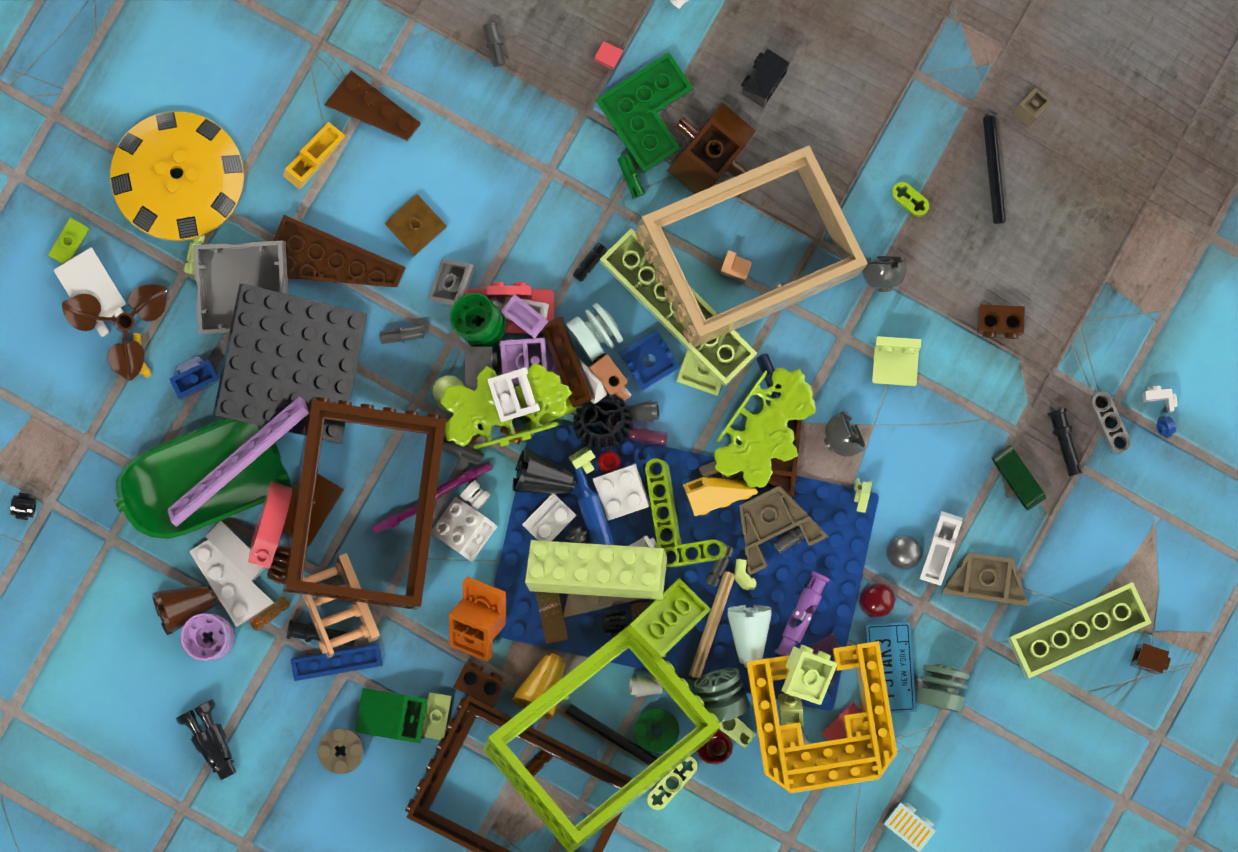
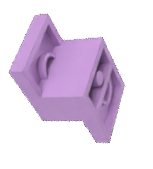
M545 338L500 341L502 374L523 367L528 369L537 363L545 367L547 371L554 372L560 377ZM518 377L512 379L514 386L520 384Z

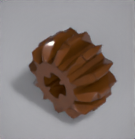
M277 547L270 569H268V579L278 584L284 583L288 547Z

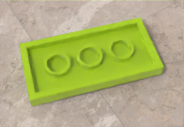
M679 578L663 593L662 600L654 601L626 629L659 661L711 609Z

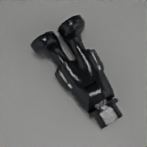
M211 699L194 708L206 728L205 731L201 730L193 709L178 716L176 720L178 724L185 725L193 733L191 741L196 750L202 754L207 764L213 769V773L217 772L220 780H223L236 773V770L232 764L234 760H230L232 755L226 742V734L221 724H214L211 712L215 708V702Z

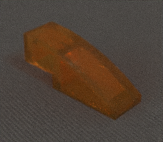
M535 592L546 644L569 640L559 593Z

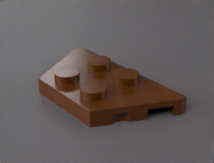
M794 419L788 421L787 427L794 432L795 440L793 445L796 446L797 453H799L802 420ZM798 456L788 461L772 458L771 469L773 473L767 483L772 488L781 486L792 498H794Z

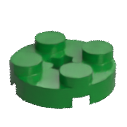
M660 708L649 709L637 719L635 726L636 740L646 751L653 753L665 752L677 742L679 735L678 722L669 711ZM653 725L657 727L661 725L663 727L661 730L662 736H652L651 732L653 729L651 727Z

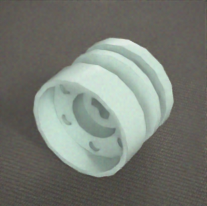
M598 303L592 305L597 314L596 316L588 309L585 310L588 318L586 323L577 316L566 324L569 332L591 362L604 355L601 347L603 342L612 349L614 345L610 340L611 337L618 344L623 341L619 327L611 315Z

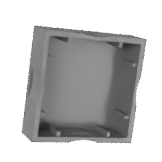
M286 241L193 245L195 278L198 287L196 302L198 334L230 333L239 284H247L288 294Z

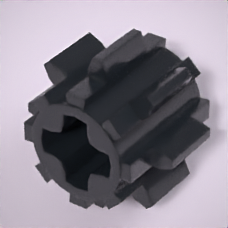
M19 492V495H13L10 514L15 515L16 519L28 520V517L33 518L36 511V498L31 497V494Z
M619 609L609 610L608 614H603L605 635L611 634V637H615L627 628L625 612H619Z

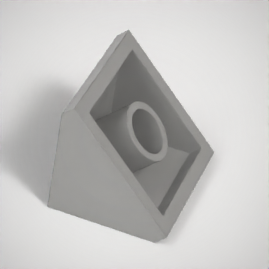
M442 258L428 300L452 308L454 303L466 294L475 271L474 265Z

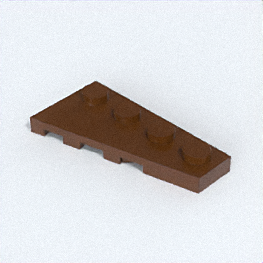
M352 70L324 104L330 109L337 110L344 115L358 119L365 124L372 125L405 141H409L421 125L418 120Z

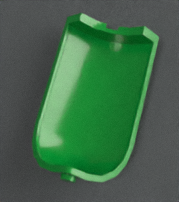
M224 418L155 446L136 456L122 469L117 477L116 494L118 499L114 501L118 511L124 512L127 520L137 531L152 538L170 539L187 535L264 503L271 481L292 487L275 442L177 527L171 523L167 511L168 508L263 428L262 426Z

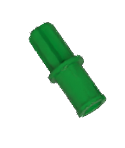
M630 155L620 156L617 161L624 175L623 181H626L632 199L646 194L638 177L640 174L639 172L636 173Z

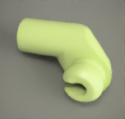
M736 559L735 581L744 590L755 589L756 580L746 573L747 560Z

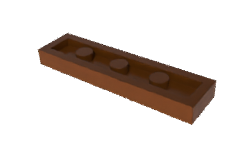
M558 317L548 322L542 331L563 385H567L569 390L572 391V394L569 396L571 405L576 408L595 398L563 317Z

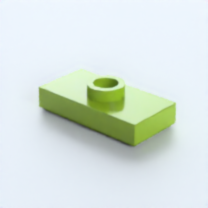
M70 218L48 256L61 264L73 259L90 229Z

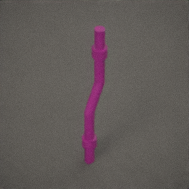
M487 462L475 469L470 468L464 471L463 475L440 485L436 491L435 501L444 493L466 482L471 483L477 480L478 476L492 470L491 464ZM418 504L400 513L390 514L386 516L387 519L371 526L374 534L389 527L394 528L400 525L399 522L415 515Z

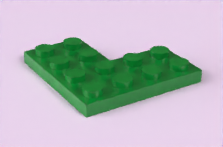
M668 52L595 99L643 173H646L681 150L658 115V112L691 92L693 87L670 52Z

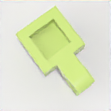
M859 478L856 479L854 502H858L857 511L866 512L872 487L871 481H863L861 483Z

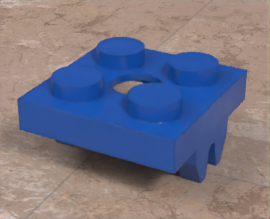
M657 329L619 352V355L642 391L680 368ZM647 354L653 355L656 359V363L652 367H646L643 364V358Z

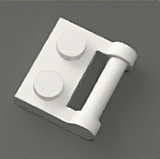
M527 367L487 379L501 422L540 410L538 403H535L528 381ZM516 377L519 379L527 407L524 408L520 407L512 379Z

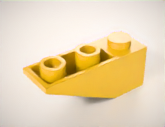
M702 477L683 484L694 516L706 515L711 510L727 507L733 502L749 499L752 495L758 493L755 487L749 488L745 480Z

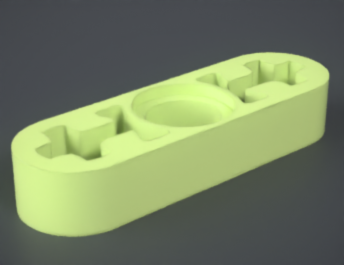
M689 756L685 760L686 762L690 760L693 762L691 765L693 770L691 772L685 771L683 775L686 776V779L684 781L672 770L649 793L647 802L652 809H663L695 774L698 765L693 757ZM682 764L676 767L679 772L683 768ZM670 776H674L679 780V785L674 790L666 786V780ZM662 785L667 792L671 793V796L668 798L665 794L661 799L663 804H656L654 806L652 804V795L658 796L662 792L658 788Z

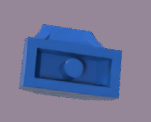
M196 356L176 366L175 374L169 380L178 398L183 399L212 386L220 379L210 360L205 361Z

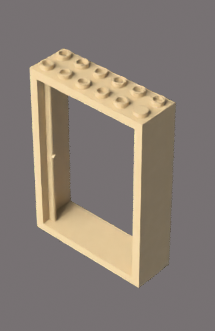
M806 146L642 216L635 232L638 242L640 244L643 243L646 249L645 256L650 264L653 263L656 269L654 273L657 281L662 283L666 290L664 291L668 303H672L675 309L674 316L677 322L682 323L685 329L683 331L684 337L688 343L691 342L693 348L857 277L868 264L810 146ZM798 170L842 260L784 286L779 284L777 289L705 319L665 237L662 227Z

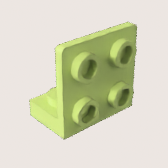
M877 336L874 344L872 383L916 386L921 339Z

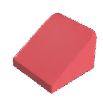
M603 41L594 57V62L614 71L623 50Z

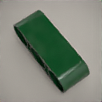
M1011 445L991 457L993 463L1027 511L1046 499L1045 493Z

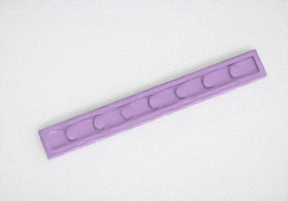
M300 396L168 508L167 511L171 523L177 527L308 415L309 410L305 401Z

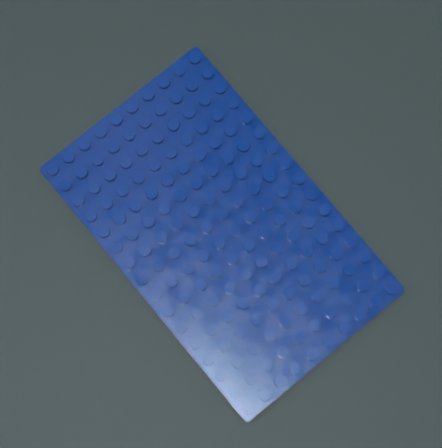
M559 423L558 426L533 433V437L527 440L525 448L573 472V477L576 478V485L573 491L570 490L568 494H555L577 516L554 538L553 542L570 543L569 540H566L565 536L569 533L568 530L577 526H581V528H586L578 505L580 488L574 472L575 467L568 457L588 446V444L583 445L581 443V439L576 437V432L572 425ZM626 437L624 444L618 442L617 449L610 446L609 451L616 453L620 458L619 469L624 468L627 461L632 464L634 463V453L637 449L640 450L638 454L640 460H645L647 455L650 454V460L661 459L667 462L670 468L682 545L706 540H720L724 544L731 546L734 551L732 556L728 558L729 562L724 572L727 571L734 574L736 559L747 560L739 505L774 488L768 484L761 488L756 486L755 488L758 493L752 495L749 499L738 500L724 508L719 507L711 510L706 515L694 516L683 484L702 478L699 467L716 461L715 457ZM595 446L591 449L595 458L590 461L595 470L588 474L584 471L589 487L598 494L593 478L606 474L599 468L598 460L601 454L607 451L605 447H602L600 452H598ZM656 463L653 467L654 474L658 475L662 471L660 463ZM796 475L793 500L828 535V538L811 546L803 538L800 544H794L781 555L773 542L789 533V531L759 545L768 567L749 575L747 562L746 573L751 578H754L757 583L753 590L742 589L734 579L701 676L718 669L736 668L739 670L740 679L743 682L741 689L751 694L747 668L744 667V664L739 663L727 615L728 608L746 605V607H753V605L771 607L772 616L762 659L781 657L774 653V651L778 649L783 639L782 634L797 606L803 589L807 588L810 582L812 571L829 578L830 581L825 584L821 592L822 598L812 615L801 642L796 647L800 648L802 644L814 649V654H817L818 651L825 652L831 655L830 660L834 661L832 649L847 646L879 499L877 493L870 492L866 512L863 513L857 511L858 502H854L856 493L854 488ZM645 476L642 483L650 502L647 477ZM663 485L658 486L656 490L659 497L665 495V487ZM515 492L494 584L495 588L506 592V625L496 637L590 657L614 638L611 637V634L605 635L603 614H608L609 610L619 609V612H625L628 627L656 600L641 599L564 618L568 594L529 591L525 583L531 540L537 539L522 524L551 494ZM651 506L609 521L607 520L614 545L629 546L646 535L649 539L653 537L657 543ZM663 507L660 510L662 519H666L669 516L667 507ZM670 529L664 531L663 537L666 541H670L673 537ZM587 532V533H586L587 539H586L585 541L581 542V543L591 544V541H590V538H589V535H588V532ZM716 543L710 548L713 556H717L720 552V548ZM695 547L691 548L688 552L690 559L694 560L698 556V551ZM670 551L667 554V561L673 563L676 560V554ZM715 561L681 567H666L663 593L680 578L711 609L722 576L719 577L720 581L716 587L706 583L709 574L711 575L712 573L711 569ZM710 611L666 653V657H662L673 665L675 673L679 678L692 681L697 680V678L691 677L689 672ZM796 620V627L802 623L801 620ZM630 648L611 661V663L648 671ZM841 670L834 672L821 705L801 699L802 705L831 711L835 703ZM786 679L773 681L776 700H778L779 694H785L781 690Z

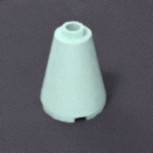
M746 605L728 608L727 615L739 663L744 664L746 668V662L763 658L772 616L771 607L762 605L746 607Z

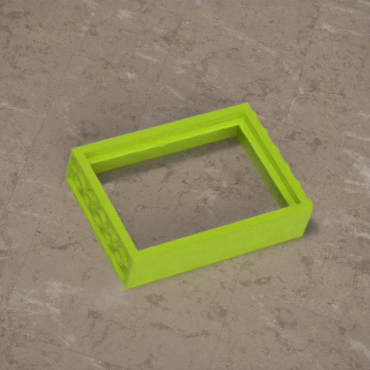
M625 628L490 735L482 750L568 852H573L707 743L721 726L719 725L718 718L713 713H709L704 707L702 699L689 690L688 683L683 678L677 676L673 665L663 658L658 661ZM630 648L695 724L696 728L574 826L509 749L507 744L562 700H568V696L626 649Z

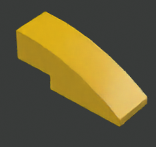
M328 122L285 168L283 177L300 190L331 156L345 138V135Z

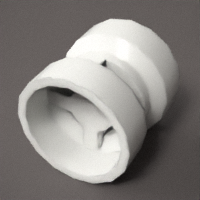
M474 480L462 492L460 497L465 501H469L471 507L478 511L488 501L491 494L487 490L483 491L480 488V484Z

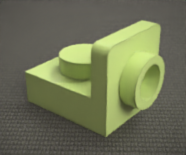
M786 693L779 694L781 725L801 723V726H804L801 698Z

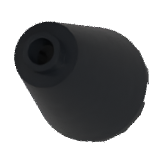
M524 448L515 468V471H517L516 478L513 477V491L520 493L568 494L570 490H574L576 478L573 477V472L530 449Z

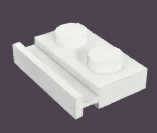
M551 494L522 525L538 541H553L577 515L555 494Z

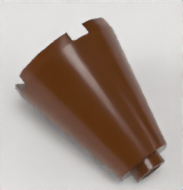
M207 585L152 593L153 603L157 615L162 621L161 625L166 635L172 634L183 627L186 621L193 616L205 613L213 608L214 602L217 601L213 588L209 589Z

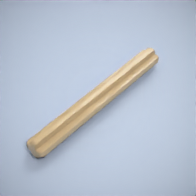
M725 571L722 576L689 672L691 677L697 679L701 677L735 579V574Z

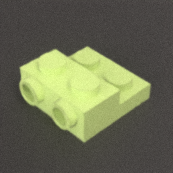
M802 644L800 648L793 646L785 666L789 669V673L781 691L821 705L838 663L830 660L831 655L825 652L818 651L817 654H814V649Z

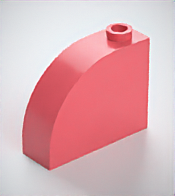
M271 481L251 539L249 563L270 569L286 520L292 487Z

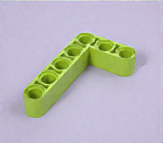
M661 459L649 460L645 470L658 548H664L666 555L670 551L676 554V560L673 563L667 561L666 567H681L724 558L727 548L720 540L681 544L669 465ZM656 463H660L662 466V471L658 475H655L653 472V467ZM663 485L666 489L665 495L659 497L656 493L657 487ZM663 507H667L669 510V516L666 519H662L660 516V510ZM670 529L673 533L670 541H666L663 537L664 531ZM715 543L720 548L717 556H713L710 552L711 546ZM693 547L698 551V556L694 560L690 559L688 555L689 550Z

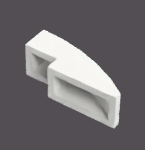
M943 511L940 512L920 575L921 580L942 585L962 524L961 517Z
M219 521L205 536L252 582L266 569V567L248 562L250 547L222 521Z

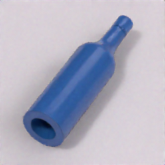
M575 468L574 472L580 488L578 505L591 544L614 545L598 494L589 487L583 468Z

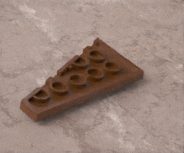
M283 215L273 241H286L287 277L290 279L398 288L406 270V267L287 215Z

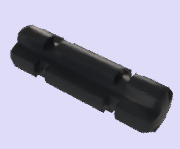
M597 243L593 248L594 251L587 255L580 264V268H577L573 273L575 279L582 282L586 278L587 272H591L599 262L600 256L602 257L607 252V248L603 244Z

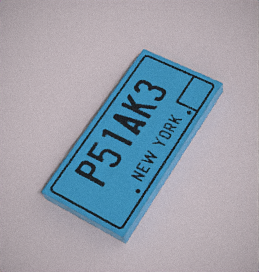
M911 622L865 625L866 643L879 641L891 713L916 712Z

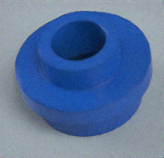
M1169 416L1158 418L1156 424L1158 433L1165 438L1171 437L1176 432L1173 419Z

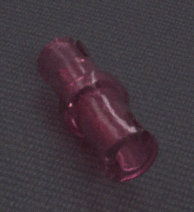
M633 427L630 430V437H625V440L641 442L642 445L649 443L666 447L668 432L652 431L648 427L643 429Z

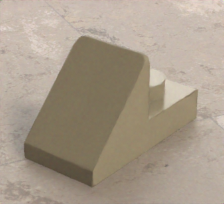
M1035 88L1014 109V115L1030 127L1052 102Z

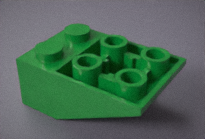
M362 688L355 732L421 744L429 699Z

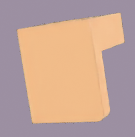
M728 250L720 274L745 283L752 262L736 256L737 253Z

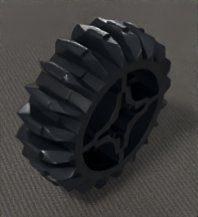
M607 393L605 398H602L597 403L593 404L591 401H588L589 403L581 405L582 408L576 409L577 415L573 417V428L576 432V437L581 439L583 445L588 444L590 450L595 446L598 452H600L602 447H605L607 452L610 450V446L617 449L618 442L624 444L625 437L629 438L631 435L630 430L633 429V416L630 414V408L625 406L623 400L618 402L616 395L610 399ZM594 414V418L589 420L590 423L586 424L588 418ZM621 421L619 426L612 432V427Z

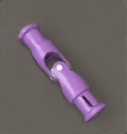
M811 572L810 582L807 588L803 589L797 606L782 634L783 639L774 653L780 656H788L791 654L793 646L796 647L801 642L812 615L822 598L821 592L825 584L830 581L829 578L817 572ZM796 620H801L802 623L796 627Z

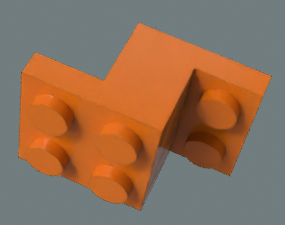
M467 576L462 582L463 598L449 613V646L488 662L492 658V640L506 625V592Z

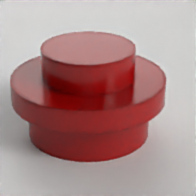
M612 451L604 452L598 460L599 468L604 473L618 470L620 467L619 456Z

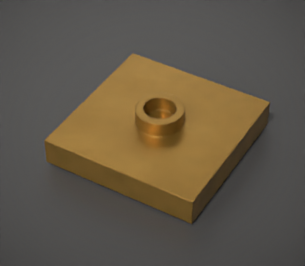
M418 194L385 222V225L414 256L447 228V225Z

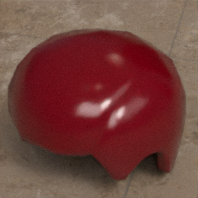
M872 584L865 587L860 593L859 605L861 610L868 616L882 617L888 615L894 609L896 599L893 590L887 587V585Z
M717 731L707 743L697 750L700 759L708 764H722L731 756L733 743L728 735L722 731Z

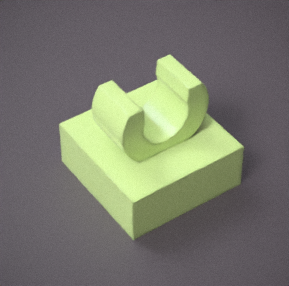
M588 446L568 457L576 469L582 466L586 474L595 470L590 463L595 456Z

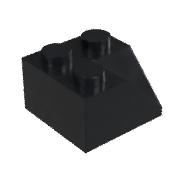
M768 48L764 54L760 52L754 61V73L752 76L747 75L741 84L743 87L742 94L764 108L787 74L790 63Z

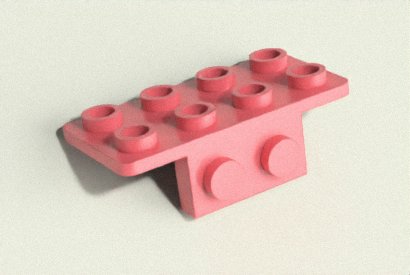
M492 282V286H487V289H468L466 291V294L480 293L489 299L498 297L503 303L506 296L513 297L514 294L520 299L549 304L546 319L549 322L554 320V291L551 289H532L531 286H527L526 282H515L514 286H505L504 282ZM506 319L505 333L528 334L512 320Z

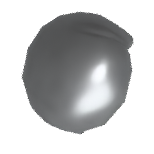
M898 536L892 539L886 548L887 558L891 565L896 568L909 570L918 565L922 558L921 547L915 539L909 536Z

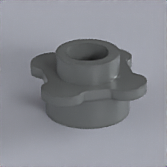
M577 526L569 529V533L565 535L566 540H569L570 543H581L587 539V529Z

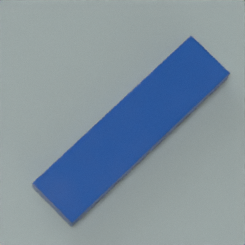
M379 644L334 651V655L330 658H327L325 653L291 659L294 681L383 666Z

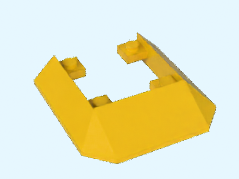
M879 641L832 649L834 662L838 663L835 671L856 668L863 713L844 715L846 738L804 745L801 723L781 726L779 724L773 681L787 678L789 669L785 666L790 655L746 662L764 775L787 792L796 793L880 779L896 756L897 747Z

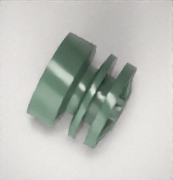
M940 664L924 665L923 671L932 673V677L921 676V680L930 683L929 688L921 687L918 689L916 702L950 711L962 712L965 698L956 694V689H967L968 686L958 683V680L968 681L970 675L950 666Z
M723 668L709 672L698 678L694 683L698 696L704 701V707L709 713H713L719 722H725L741 716L750 708L746 691L741 689L743 682L740 679L739 670L736 668Z

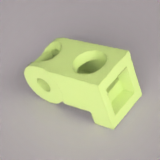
M737 717L725 722H719L721 726L719 729L745 749L756 736Z

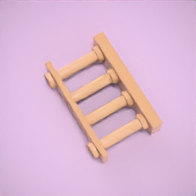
M347 553L338 556L334 567L305 578L303 576L302 581L317 583L339 575L343 576L345 581L343 587L361 589ZM302 594L321 640L318 641L319 648L322 654L326 653L327 658L334 655L333 648L360 637H367L369 642L375 641L380 637L367 603L353 601L351 608L321 619L316 606L335 599L319 596L312 598L311 595ZM353 616L360 618L362 625H360L359 629L329 640L324 627Z

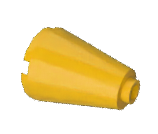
M553 653L550 656L545 655L515 692L512 698L514 703L521 708L527 707L560 681L565 668V664L562 662L563 658ZM556 706L553 707L542 717H553V715L555 714Z

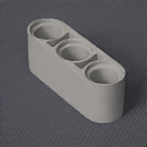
M1106 392L1096 393L1089 401L1091 412L1108 449L1114 454H1121L1130 447V437L1111 396ZM1097 397H1102L1105 400V408L1096 406L1095 400ZM1107 417L1115 421L1113 429L1105 426L1104 422ZM1118 437L1124 441L1123 449L1115 447V438Z

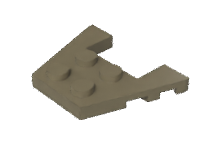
M781 486L739 505L749 575L768 567L759 545L790 529L799 526L809 546L828 538V535Z

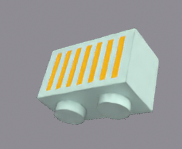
M899 802L882 824L914 850L920 852L936 832L932 828L934 824L924 816L920 819L914 813L917 810L906 802L903 805Z

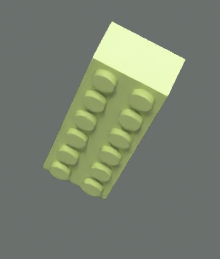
M531 540L525 583L529 591L662 600L667 555L664 548Z
M1132 582L1007 639L1025 678L1029 679L1145 627L1152 622Z

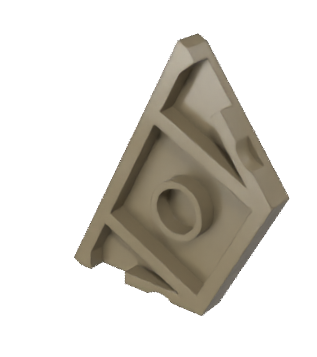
M969 552L942 590V594L1028 606V600L1024 594L1022 583L1012 558Z
M568 594L564 618L641 599Z

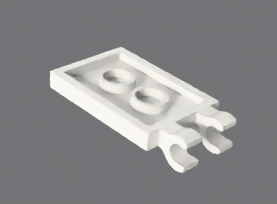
M92 247L54 269L55 274L70 298L79 294H90L98 299L101 305V312L98 316L112 317L115 315L117 317L119 314L124 313L122 307L127 304ZM96 320L95 327L100 336L104 337L109 334L110 331L104 321Z

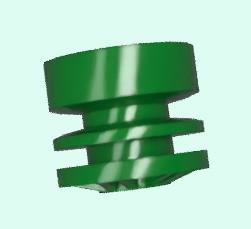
M468 293L461 296L454 303L450 311L452 328L471 347H493L503 338L506 332L507 323L504 314L483 294Z

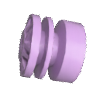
M204 613L195 615L186 621L182 628L181 642L183 649L196 660L215 661L222 659L231 651L234 645L235 634L233 627L227 619L220 615ZM207 633H213L212 638L214 641L207 642Z

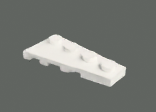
M209 540L189 551L236 627L275 603Z

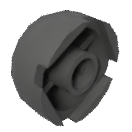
M877 256V260L871 262V257L866 258L868 264L863 270V277L869 285L878 288L879 292H890L892 287H896L903 282L907 269L906 259L901 260L899 256Z
M846 411L836 414L829 420L825 428L826 438L824 439V443L830 451L834 450L835 453L844 457L853 456L865 450L863 448L865 442L861 431L857 425L853 426L850 423V420L853 418Z

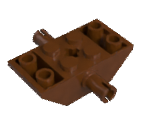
M724 103L719 105L702 128L697 129L684 116L674 126L689 138V143L666 171L694 194L712 187L724 172L728 171L734 177L748 172L736 161V157L745 148L756 130ZM715 145V152L717 154H710L708 147Z

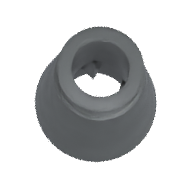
M650 400L628 406L633 420L654 422V420L659 419L658 402Z

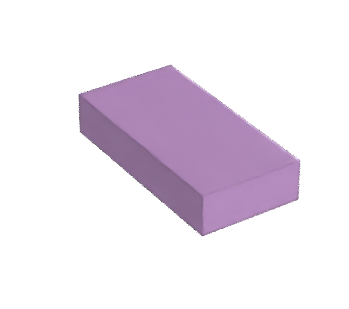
M515 294L501 311L534 339L549 322Z

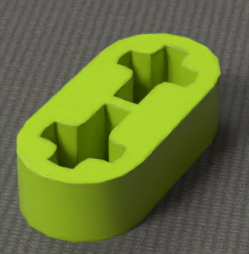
M899 182L894 185L891 195L900 206L915 217H922L927 213L929 202L923 195L906 182ZM904 187L906 189L905 194L910 197L909 200L905 196L898 197L896 189L899 188L901 190ZM911 200L915 201L916 203H920V201L923 202L922 207L924 211H915V204H913Z

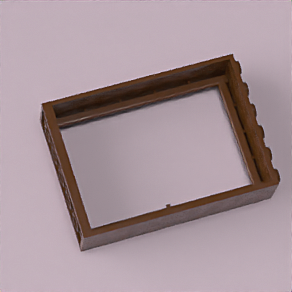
M316 397V400H312L308 405L309 414L306 417L282 591L417 610L422 604L446 420L440 419L441 416L437 414H427V417L418 416L419 412L406 410L405 413H398L395 408L383 407V410L374 409V405L361 404L358 407L352 406V402L339 400L338 403H331L328 398ZM325 419L427 434L406 595L302 581L312 507L316 503L314 492Z
M468 695L466 699L462 697L456 709L460 712L456 719L452 718L446 728L449 734L446 739L441 738L436 748V751L439 753L436 759L431 758L426 768V771L429 772L426 779L422 778L415 789L419 793L415 800L410 799L405 809L408 812L406 818L473 852H512L430 810L476 717L497 728L502 727L513 718ZM528 727L517 736V738L547 752V756H554L618 789H621L633 779L532 727ZM622 812L605 825L592 852H603Z

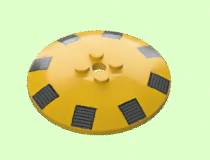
M173 111L148 117L136 124L125 134L112 158L110 182L117 206L132 225L155 238L169 241H186L209 234L230 217L241 197L244 171L241 156L235 143L220 126L197 114ZM175 168L183 171L182 177L178 179L173 178L170 173Z

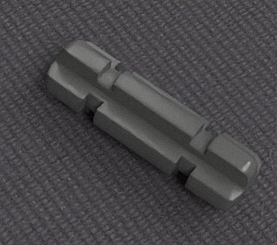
M726 545L727 553L725 557L715 561L711 569L712 573L711 575L709 574L706 583L712 587L718 585L719 577L722 576L729 562L728 558L732 556L734 549L729 545Z

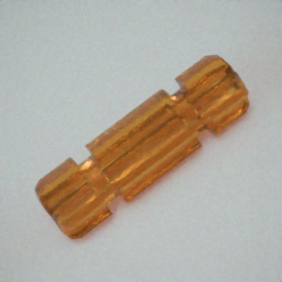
M281 597L276 601L275 605L272 604L261 612L259 617L252 619L250 625L255 631L260 630L264 627L263 624H268L281 614L280 611H285L289 608L290 603L285 597Z

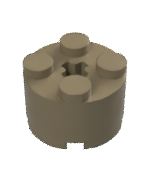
M334 729L323 736L317 753L324 768L332 773L345 774L354 771L361 765L365 749L362 739L354 731ZM338 746L346 747L345 756H337L338 750L336 748Z

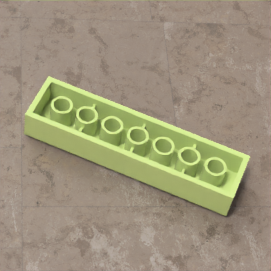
M631 228L600 258V264L726 387L757 356V352L734 330L693 348L691 342L688 343L684 337L683 331L685 329L682 323H678L674 316L675 309L672 303H668L665 298L664 291L666 290L663 284L659 283L655 277L654 272L656 269L653 263L650 264L648 262L643 243L640 244L638 242L635 231ZM691 288L705 319L717 315Z

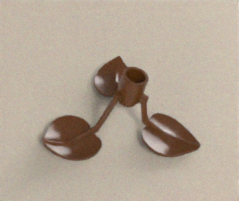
M155 284L137 287L128 297V305L134 311L130 314L127 312L121 313L117 317L98 316L101 312L100 302L90 294H79L63 301L62 310L67 321L80 331H91L94 329L96 320L114 322L115 328L123 332L122 344H114L109 349L107 361L114 372L131 381L139 374L144 363V350L140 343L137 341L126 343L128 330L134 325L133 317L137 313L139 318L144 321L158 319L165 308L167 288Z

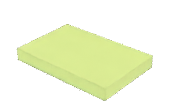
M687 350L676 382L718 396L722 384Z

